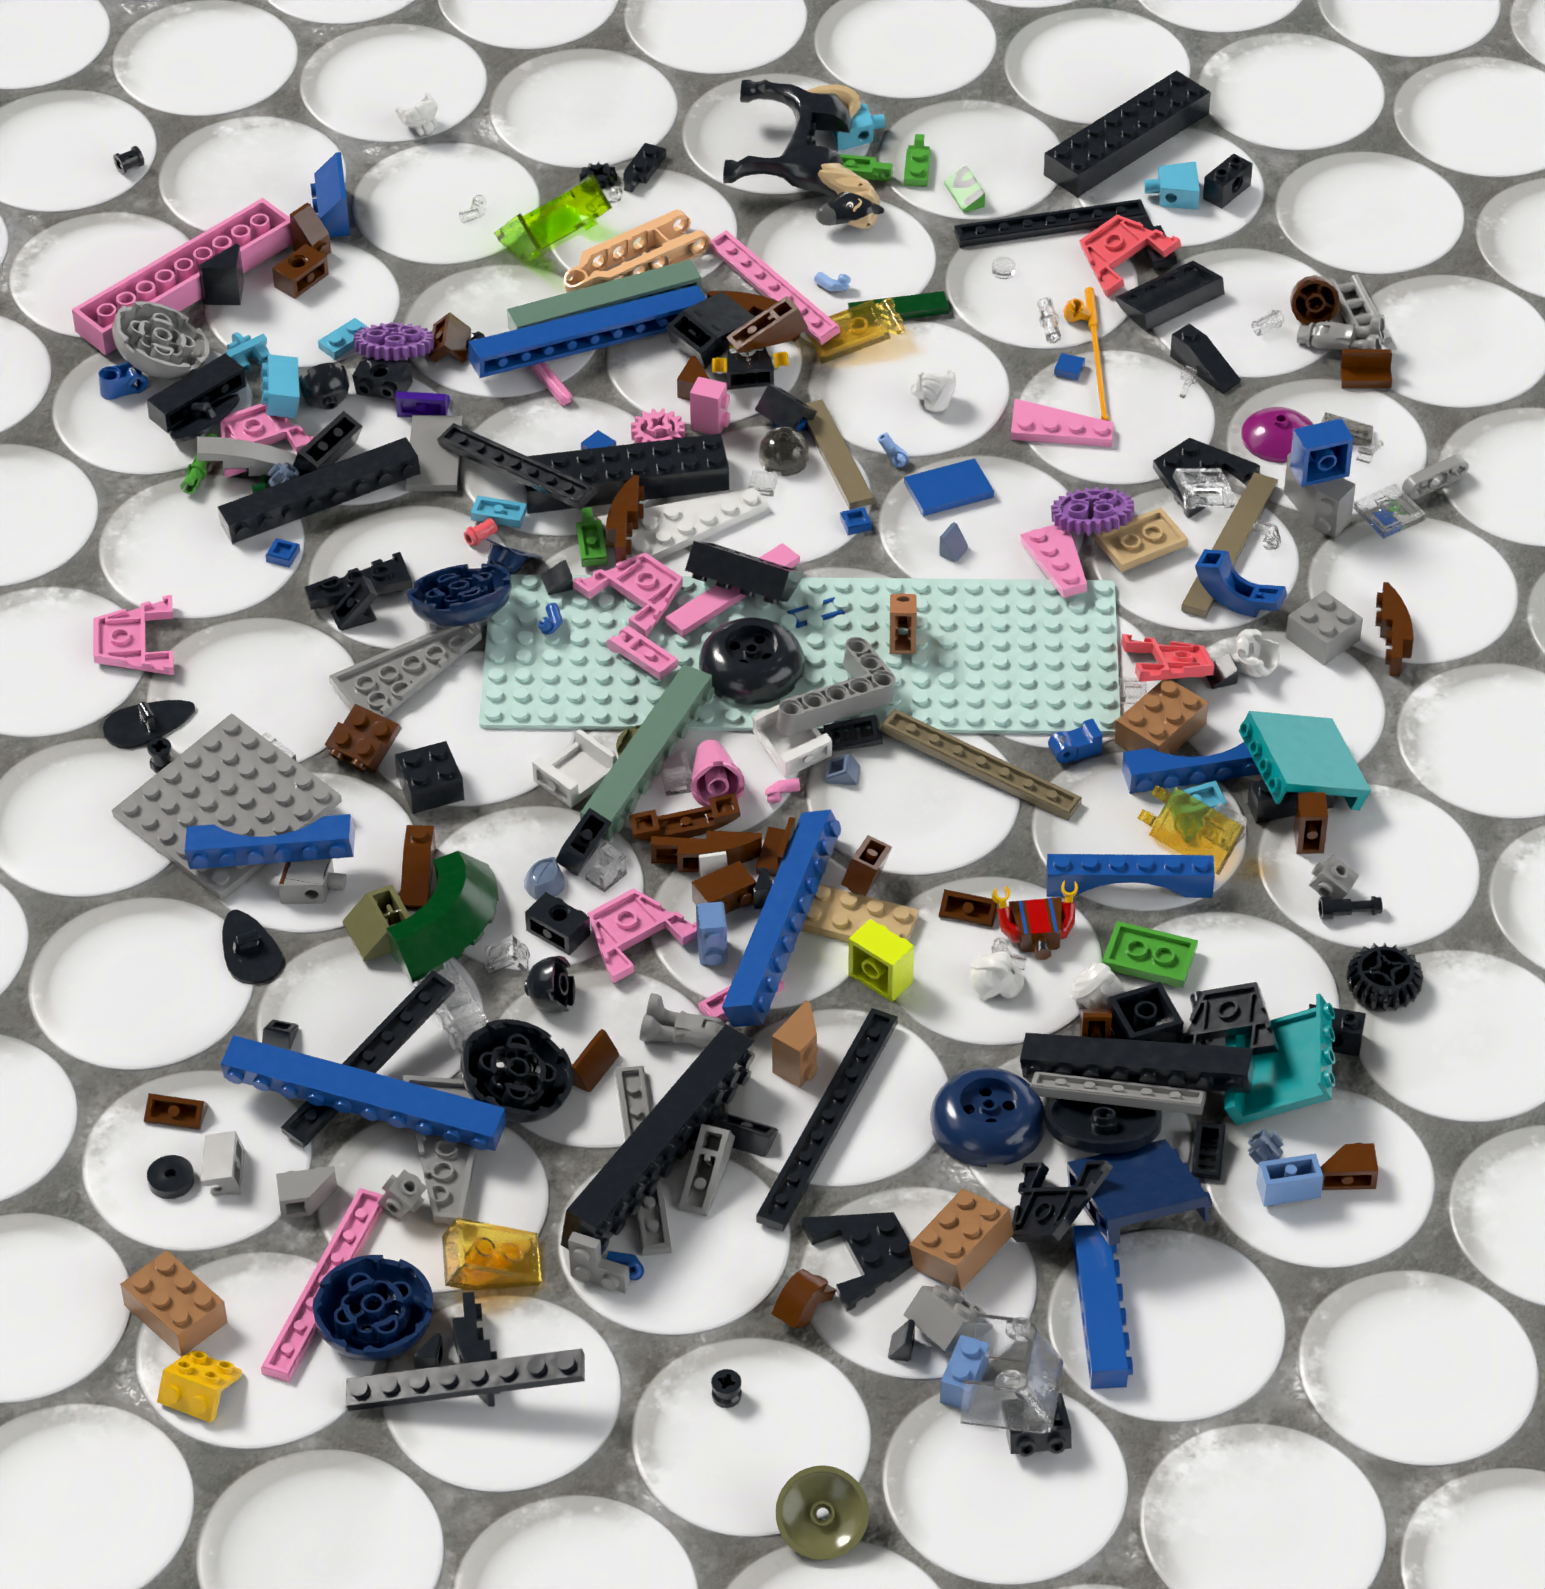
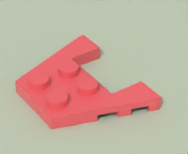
M1115 215L1079 240L1081 249L1106 297H1109L1125 286L1123 278L1115 273L1113 269L1141 249L1150 245L1165 258L1181 247L1178 237L1172 236L1170 238L1164 236L1162 231L1157 229L1151 231L1143 228V224L1120 215Z
M1122 634L1121 645L1125 652L1152 653L1157 662L1136 663L1135 674L1139 682L1187 677L1201 678L1213 675L1214 663L1205 646L1171 641L1170 645L1157 644L1155 638L1145 637L1143 642L1132 640V635Z

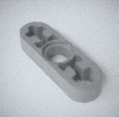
M1453 455L1410 475L1404 481L1402 490L1411 499H1418L1462 478L1466 474L1469 464L1460 455Z

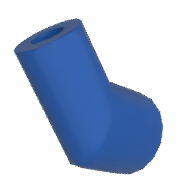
M549 603L545 607L548 617H543L544 622L541 620L538 622V628L543 634H553L563 623L562 615L556 603Z
M608 1251L606 1260L629 1267L630 1280H639L643 1276L644 1267L636 1255Z

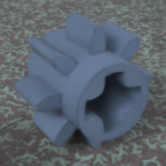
M285 462L283 465L281 463L275 464L268 472L272 476L269 480L271 487L299 476L298 470L288 462Z
M1262 1129L1255 1133L1248 1141V1144L1251 1146L1248 1149L1249 1156L1257 1165L1262 1160L1279 1159L1283 1154V1150L1280 1148L1284 1145L1283 1139L1275 1130L1268 1133L1265 1129Z

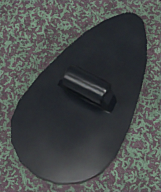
M231 395L212 405L208 402H194L191 405L193 416L172 430L170 434L171 439L174 442H184L207 433L237 406L240 400L239 395Z
M163 700L149 703L141 702L138 705L120 709L112 713L105 720L103 725L104 737L111 745L118 748L131 749L149 743L152 739L160 738L182 725L195 712V705L193 702L184 700Z
M237 909L231 910L224 920L222 929L224 959L228 972L239 982L252 985L265 983L273 979L280 972L283 965L282 954L276 942L266 929L249 914Z

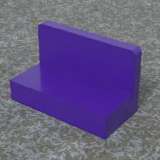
M397 391L395 397L397 417H412V415L447 416L450 396L439 393Z

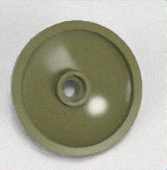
M812 1466L799 1471L783 1486L776 1503V1522L784 1541L798 1554L814 1560L835 1559L850 1552L862 1539L869 1521L868 1501L861 1485L847 1472L832 1466ZM824 1508L828 1510L829 1516L827 1519L820 1520L817 1517L819 1509Z

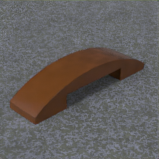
M736 793L709 798V806L657 816L655 809L630 814L629 820L634 839L651 841V836L691 838L706 834L707 831L717 830L741 816Z

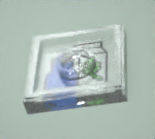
M1397 484L1354 502L1353 506L1354 510L1383 539L1423 522L1426 518V513Z

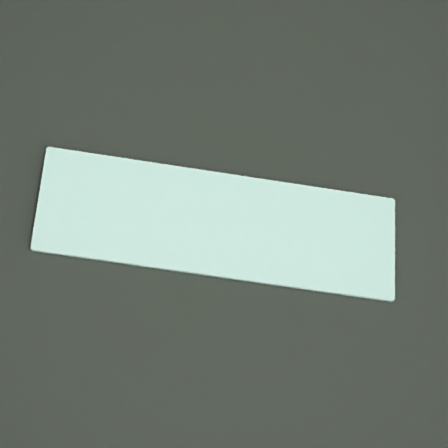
M511 575L512 590L510 597L500 611L488 618L479 715V726L483 729H634L636 725H641L683 664L699 670L701 648L714 630L727 622L748 617L763 618L779 623L797 638L804 654L805 669L803 677H800L795 684V689L789 694L764 704L735 703V699L724 695L720 698L713 694L712 699L703 705L699 718L696 721H692L688 731H753V717L760 711L770 709L787 698L852 679L843 666L845 644L851 637L865 639L894 674L896 680L893 699L886 706L832 723L876 714L881 729L882 723L896 709L945 733L1055 734L1060 731L1068 732L1083 727V721L1093 718L1103 735H1115L1116 720L1120 717L1115 583L1111 580H1086V592L1063 598L1050 580L803 577L788 602L779 601L778 605L763 601L764 596L755 593V597H745L682 637L665 623V617L715 586L716 580L708 578L707 582L694 579L692 576H681L683 577L682 587L653 630L646 637L678 659V667L661 680L620 653H613L608 648L607 640L612 636H618L620 630L629 626V618L642 609L638 604L611 586H607L591 599H588L574 588L570 591L548 595L541 575ZM572 575L573 580L578 577L586 579L593 575ZM891 594H915L917 597L916 654H889ZM835 598L834 604L832 602L823 604V600ZM549 603H556L562 615L563 623L553 634H543L538 628L539 620L544 622L543 617H548L545 607ZM808 605L809 609L794 613L799 622L807 620V626L796 628V617L788 614L787 611ZM837 609H842L845 612L843 615H837L827 620H823L821 615L837 611ZM899 628L898 634L906 635L908 634V629ZM823 725L816 727L819 732H824ZM866 726L867 733H872L871 726ZM860 727L855 728L856 732H861Z

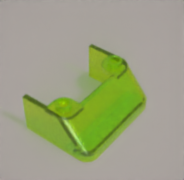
M592 174L568 192L524 216L521 213L494 232L500 243L520 259L524 260L527 258L530 262L542 255L540 253L542 249L582 227L586 231L597 225L596 219L609 211L612 206Z

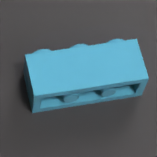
M268 354L267 364L262 363L261 368L262 405H266V415L296 418L300 398L298 358Z

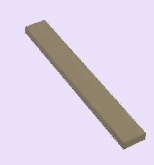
M1254 472L1212 550L1228 551L1233 567L1278 486V479ZM1198 575L1182 603L1181 611L1206 618L1215 599L1204 589Z
M894 709L881 725L880 732L1067 821L1081 805L1082 797L901 711Z

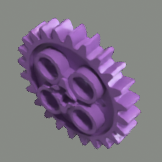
M392 322L388 324L380 323V326L371 325V328L363 327V330H357V333H354L353 344L355 352H360V355H366V358L375 357V360L384 358L385 361L389 359L395 361L400 359L408 360V357L416 359L417 355L425 356V353H430V350L434 349V334H432V331H428V328H421V325L412 326V323L403 325L402 322L399 324Z
M1085 487V491L1075 489L1074 494L1066 492V496H1059V500H1054V505H1051V516L1054 526H1060V530L1067 529V533L1077 531V535L1086 532L1087 535H1090L1092 532L1100 535L1101 531L1111 533L1112 528L1120 530V525L1127 526V522H1132V517H1135L1134 500H1131V496H1126V492L1118 493V489L1109 491V487L1103 490H1099V487H1095L1094 490ZM1093 503H1094V507H1093L1094 516H1093V519H1092V505H1093Z

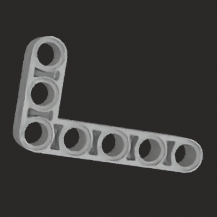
M851 637L845 644L843 666L852 679L781 701L779 703L776 728L780 733L793 735L886 706L892 702L896 678L865 639Z

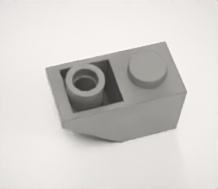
M335 1166L277 1173L281 1218L287 1219L312 1215L337 1189Z

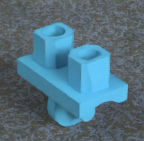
M239 332L232 334V343L227 345L228 350L225 352L244 367L245 373L251 366L248 361L249 359L254 358L258 365H262V363H267L268 354H270L266 347L267 337L264 333L251 339L250 335L243 337Z

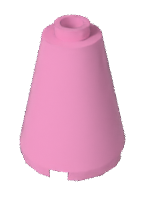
M716 740L703 741L697 748L690 785L693 798L698 804L705 807L710 805L709 798L736 793L738 801L743 795L744 776L722 744Z

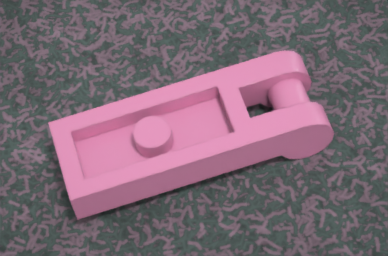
M629 626L624 627L620 630L618 636H612L606 642L608 648L613 653H620L659 680L678 667V659Z

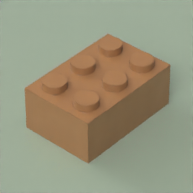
M1171 679L1162 680L1116 720L1115 743L1127 751L1151 748L1172 755L1206 725L1208 701Z
M961 1189L909 1244L914 1269L962 1291L1014 1235L1010 1210L972 1192Z
M167 1250L120 1284L124 1305L181 1357L228 1323L224 1301Z

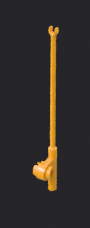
M1087 287L1084 290L1086 306L1082 300L1073 298L1066 303L1063 309V316L1072 323L1080 319L1088 321L1092 335L1101 419L1109 421L1097 334L1098 318L1095 293L1092 287Z

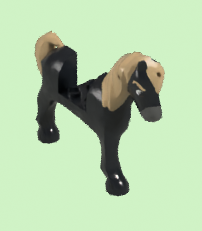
M743 79L740 90V102L749 103L757 99L781 102L792 109L796 119V127L785 151L779 157L763 158L748 155L738 162L725 160L723 183H734L744 176L756 174L778 176L786 180L791 186L822 192L835 198L820 206L816 212L815 217L822 225L831 226L848 223L861 229H869L874 226L878 214L884 213V208L879 205V195L868 180L845 168L842 158L837 152L827 147L816 146V140L812 138V136L815 137L816 130L850 133L851 119L861 108L859 95L853 89L838 84L818 86L804 90L792 84L773 83L766 79L758 82Z

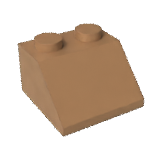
M805 1001L772 1036V1073L799 1088L807 1080H812L818 1071L817 1032L811 1003Z

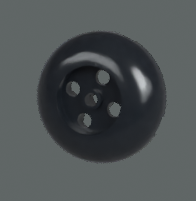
M740 618L721 625L705 640L699 655V670L712 675L714 694L720 698L724 695L735 699V703L764 704L786 696L795 689V684L800 677H803L805 669L803 650L797 638L779 623L763 618Z
M501 1019L488 1022L486 1026L474 1031L469 1036L461 1054L460 1072L464 1086L473 1100L505 1108L506 1120L509 1122L529 1123L552 1115L563 1105L569 1096L574 1078L570 1058L564 1048L560 1049L550 1039L552 1035L540 1027L520 1020ZM503 1062L504 1067H497L496 1063Z

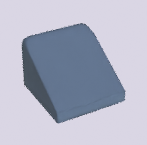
M953 522L940 536L939 554L943 558L957 562L967 551L968 544L957 523Z
M851 753L828 760L825 782L844 785L858 784L859 763Z

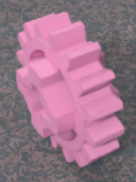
M663 408L660 412L652 409L649 414L643 411L642 417L636 416L635 422H631V440H634V443L685 437V422H682L681 416L674 417V411L668 414L665 413Z

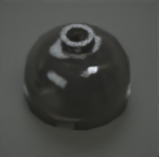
M778 427L767 432L761 440L759 448V462L764 470L773 474V471L781 472V476H790L805 469L806 462L809 460V446L802 433L790 427Z

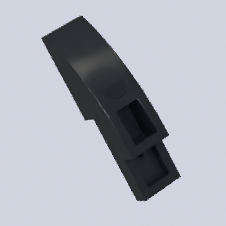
M474 1292L462 1293L464 1317L452 1318L455 1349L459 1364L497 1359V1351H491L490 1339L484 1340L483 1327L477 1328V1322L483 1321L481 1303L475 1304ZM500 1392L478 1396L488 1407H494V1394H500Z

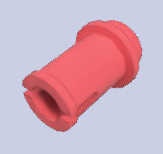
M488 518L475 527L470 526L464 532L465 541L470 546H478L481 540L497 533V525L493 519Z

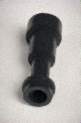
M1371 896V900L1351 901V899L1332 900V897H1320L1318 901V911L1321 920L1333 919V916L1352 915V912L1371 911L1372 915L1381 914L1383 909L1381 897Z

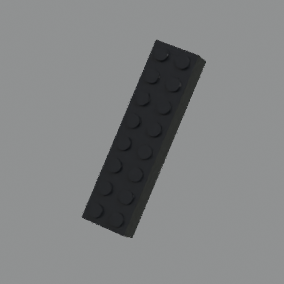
M1176 70L1045 152L1044 176L1078 198L1209 114L1211 92Z
M721 433L528 456L594 486L597 493L584 507L612 504L620 489L634 475H639V486H644V500L729 490V465ZM522 483L525 503H527V514L575 508Z

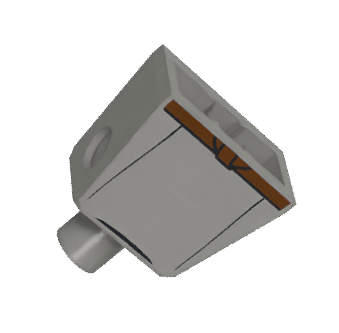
M332 859L285 862L278 884L280 903L323 904L327 900L330 889L345 890L347 875L334 873Z

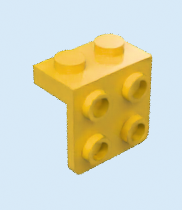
M202 1351L188 1352L163 1370L157 1403L211 1423L216 1419L221 1391L241 1378L242 1370L234 1367V1364L231 1362L218 1361L208 1357Z

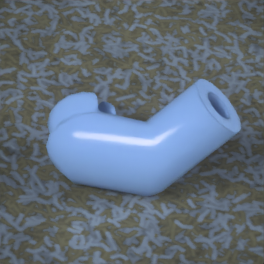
M818 272L814 277V281L829 292L846 291L850 287L851 278L846 274H840L838 280H835L823 272Z
M887 432L878 437V442L892 460L893 465L902 468L908 462L907 452L895 444Z

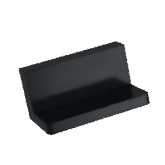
M768 384L755 407V411L789 433L795 432L802 417L813 420L817 413L815 409L784 389Z

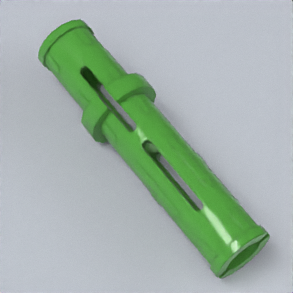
M208 433V434H206L205 437H218V436L215 435V434H213V433ZM196 454L193 463L188 465L186 477L180 485L181 489H184V493L194 494L201 479L203 480L207 474L206 469L210 461H197Z

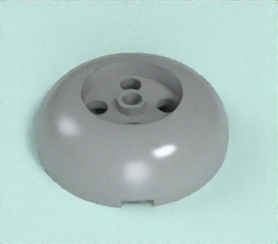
M138 301L129 307L124 305L118 310L113 322V339L120 354L132 366L154 377L163 379L184 378L203 366L210 350L206 335L200 328L195 329L188 323L190 318L162 304Z

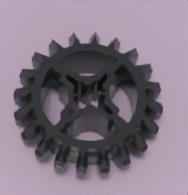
M1384 942L1382 947H1378L1373 943L1371 949L1363 946L1361 952H1355L1353 959H1350L1346 979L1349 991L1353 992L1354 999H1361L1363 1006L1371 1004L1373 1010L1376 1007H1382L1384 1012L1388 1007H1391L1396 1011L1399 1005L1406 1008L1409 1002L1415 1001L1422 988L1423 971H1421V963L1416 962L1415 955H1408L1407 948L1398 950L1397 944L1393 947H1387Z

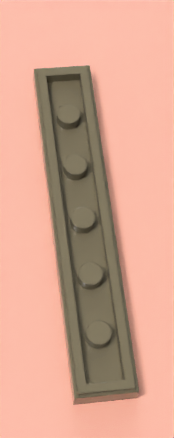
M821 399L805 403L817 411L813 420L803 418L807 421V428L849 510L873 504L874 497L824 401Z

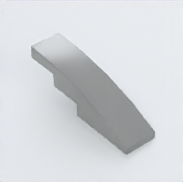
M197 436V461H223V469L249 468V476H270L268 472L275 464L281 463L283 465L285 462L293 465L297 456L276 447L251 441Z

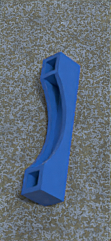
M1244 742L1222 753L1198 757L1175 756L1151 748L1123 752L1122 772L1130 794L1260 774Z
M351 814L323 816L299 830L268 837L238 835L223 830L214 824L187 826L184 851L189 869L354 857L355 830Z
M1047 854L1046 896L1064 897L1061 893L1062 883L1065 881L1064 889L1070 893L1075 890L1074 883L1076 881L1078 891L1075 896L1087 890L1109 884L1143 883L1166 888L1185 898H1213L1215 878L1214 856Z

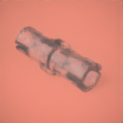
M1044 297L1037 302L1040 312L1039 322L1044 329L1046 341L1057 343L1061 340V333L1058 327L1059 317L1054 311L1052 299Z

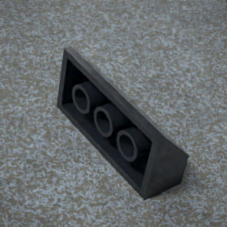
M693 541L685 571L693 573L692 578L704 582H707L708 578L716 580V586L730 590L731 586L740 588L739 593L755 597L756 593L764 596L763 601L778 605L779 601H789L804 575L802 571L704 541Z

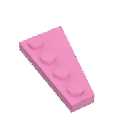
M1014 400L1011 440L1112 446L1113 422L1028 401Z
M1051 525L1020 534L1021 544L1063 598L1087 591V582L1072 534L1067 533V529L1060 530V526Z

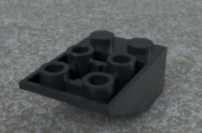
M721 291L683 310L666 328L670 341L689 357L696 356L701 366L706 369L712 363V359L718 358L730 345L726 336L755 317Z

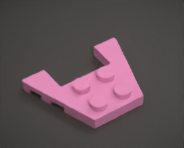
M262 403L230 413L220 422L221 438L245 440L264 445H272L287 439L296 454L314 438L313 436H307L304 433V429L299 425L294 426L291 424L287 417L266 415V405H262ZM225 468L224 474L228 478L246 472L247 468Z
M646 552L618 562L616 567L604 571L600 569L594 571L591 577L586 579L578 577L573 580V588L588 599L594 597L607 586H611L642 607L641 610L629 618V626L645 637L653 630L683 585V577Z
M172 595L163 596V601L151 604L150 601L141 603L140 608L128 612L126 609L93 618L94 662L174 675L173 651L146 652V621L173 619Z
M631 889L587 913V916L590 917V928L613 984L634 973V964L622 951L666 928L682 946L697 938L696 922L692 924L684 920L682 914L676 911L673 913L662 908L661 903L635 889Z

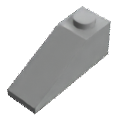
M705 1124L701 1125L679 1209L708 1215L728 1165L735 1136L730 1130Z

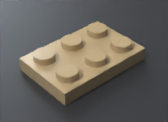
M1161 507L1132 518V522H1127V526L1120 525V530L1112 528L1111 533L1101 531L1100 535L1095 533V542L1121 572L1188 546L1186 535Z

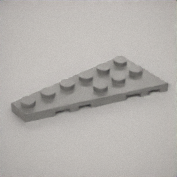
M474 623L456 627L444 626L329 675L330 684L350 710L354 704H357L383 717H387L481 641V631Z
M403 1075V1081L472 1099L462 1079ZM414 1130L433 1222L463 1226L477 1149L470 1144L462 1142L452 1143L444 1139V1137L433 1134L427 1136Z

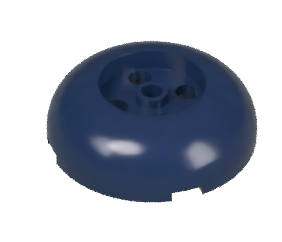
M482 563L481 568L469 569L468 564L447 567L416 580L413 583L414 588L407 591V597L413 612L427 623L445 627L469 625L493 616L505 606L512 590L511 575L507 569L493 564Z
M974 1068L955 1075L940 1088L933 1100L930 1111L932 1134L939 1146L955 1159L974 1166L987 1167V1164L1003 1162L1005 1166L1018 1162L1037 1148L1045 1131L1046 1117L1040 1096L1030 1088V1084L1026 1080L1010 1071L999 1068ZM969 1110H974L973 1113L967 1114Z
M383 1255L360 1256L339 1264L319 1283L320 1288L315 1298H313L314 1321L325 1342L340 1354L361 1361L387 1360L408 1351L423 1337L433 1315V1294L430 1284L423 1273L405 1260L400 1259L398 1262L384 1259ZM355 1307L359 1308L360 1312L353 1315L351 1313Z

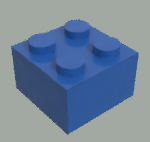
M1342 418L1293 430L1290 468L1301 487L1349 477L1354 438Z

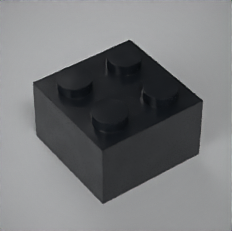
M447 741L395 754L396 776L412 814L464 800L463 778Z
M1161 982L1108 997L1107 1010H1110L1112 1013L1111 1028L1117 1039L1179 1043L1178 1041L1183 1033L1184 1022Z

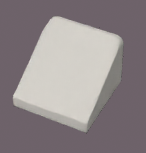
M726 851L699 855L700 878L728 866Z

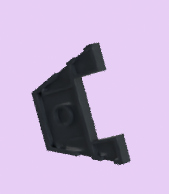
M1192 438L1186 439L1153 460L1154 471L1165 487L1170 488L1174 494V500L1177 504H1181L1184 509L1183 513L1187 518H1191L1205 509L1206 500L1192 490L1223 470H1226L1242 483L1250 480L1254 472L1260 473L1259 464Z
M1257 982L1204 990L1189 1019L1191 1024L1187 1032L1182 1033L1178 1041L1179 1043L1200 1044L1204 1040L1252 1033L1250 1048H1253L1254 1056L1279 1051L1265 1001Z
M1106 1160L1086 1161L1076 1186L1041 1188L1049 1168L1043 1162L1024 1163L1021 1172L1025 1177L1024 1182L1019 1183L1018 1193L1021 1194L1020 1205L1015 1206L1012 1221L1014 1235L1012 1238L1016 1242H1059L1111 1172L1113 1166Z
M894 1212L802 1218V1227L811 1245L841 1236L861 1274L860 1277L836 1284V1292L846 1312L855 1308L856 1303L862 1298H869L873 1295L875 1289L886 1281L890 1283L914 1266L909 1246L910 1241Z

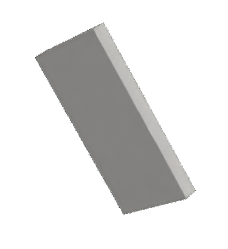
M412 415L410 444L418 455L421 474L406 479V491H457L460 455L440 446L437 439L453 423L463 427V416Z

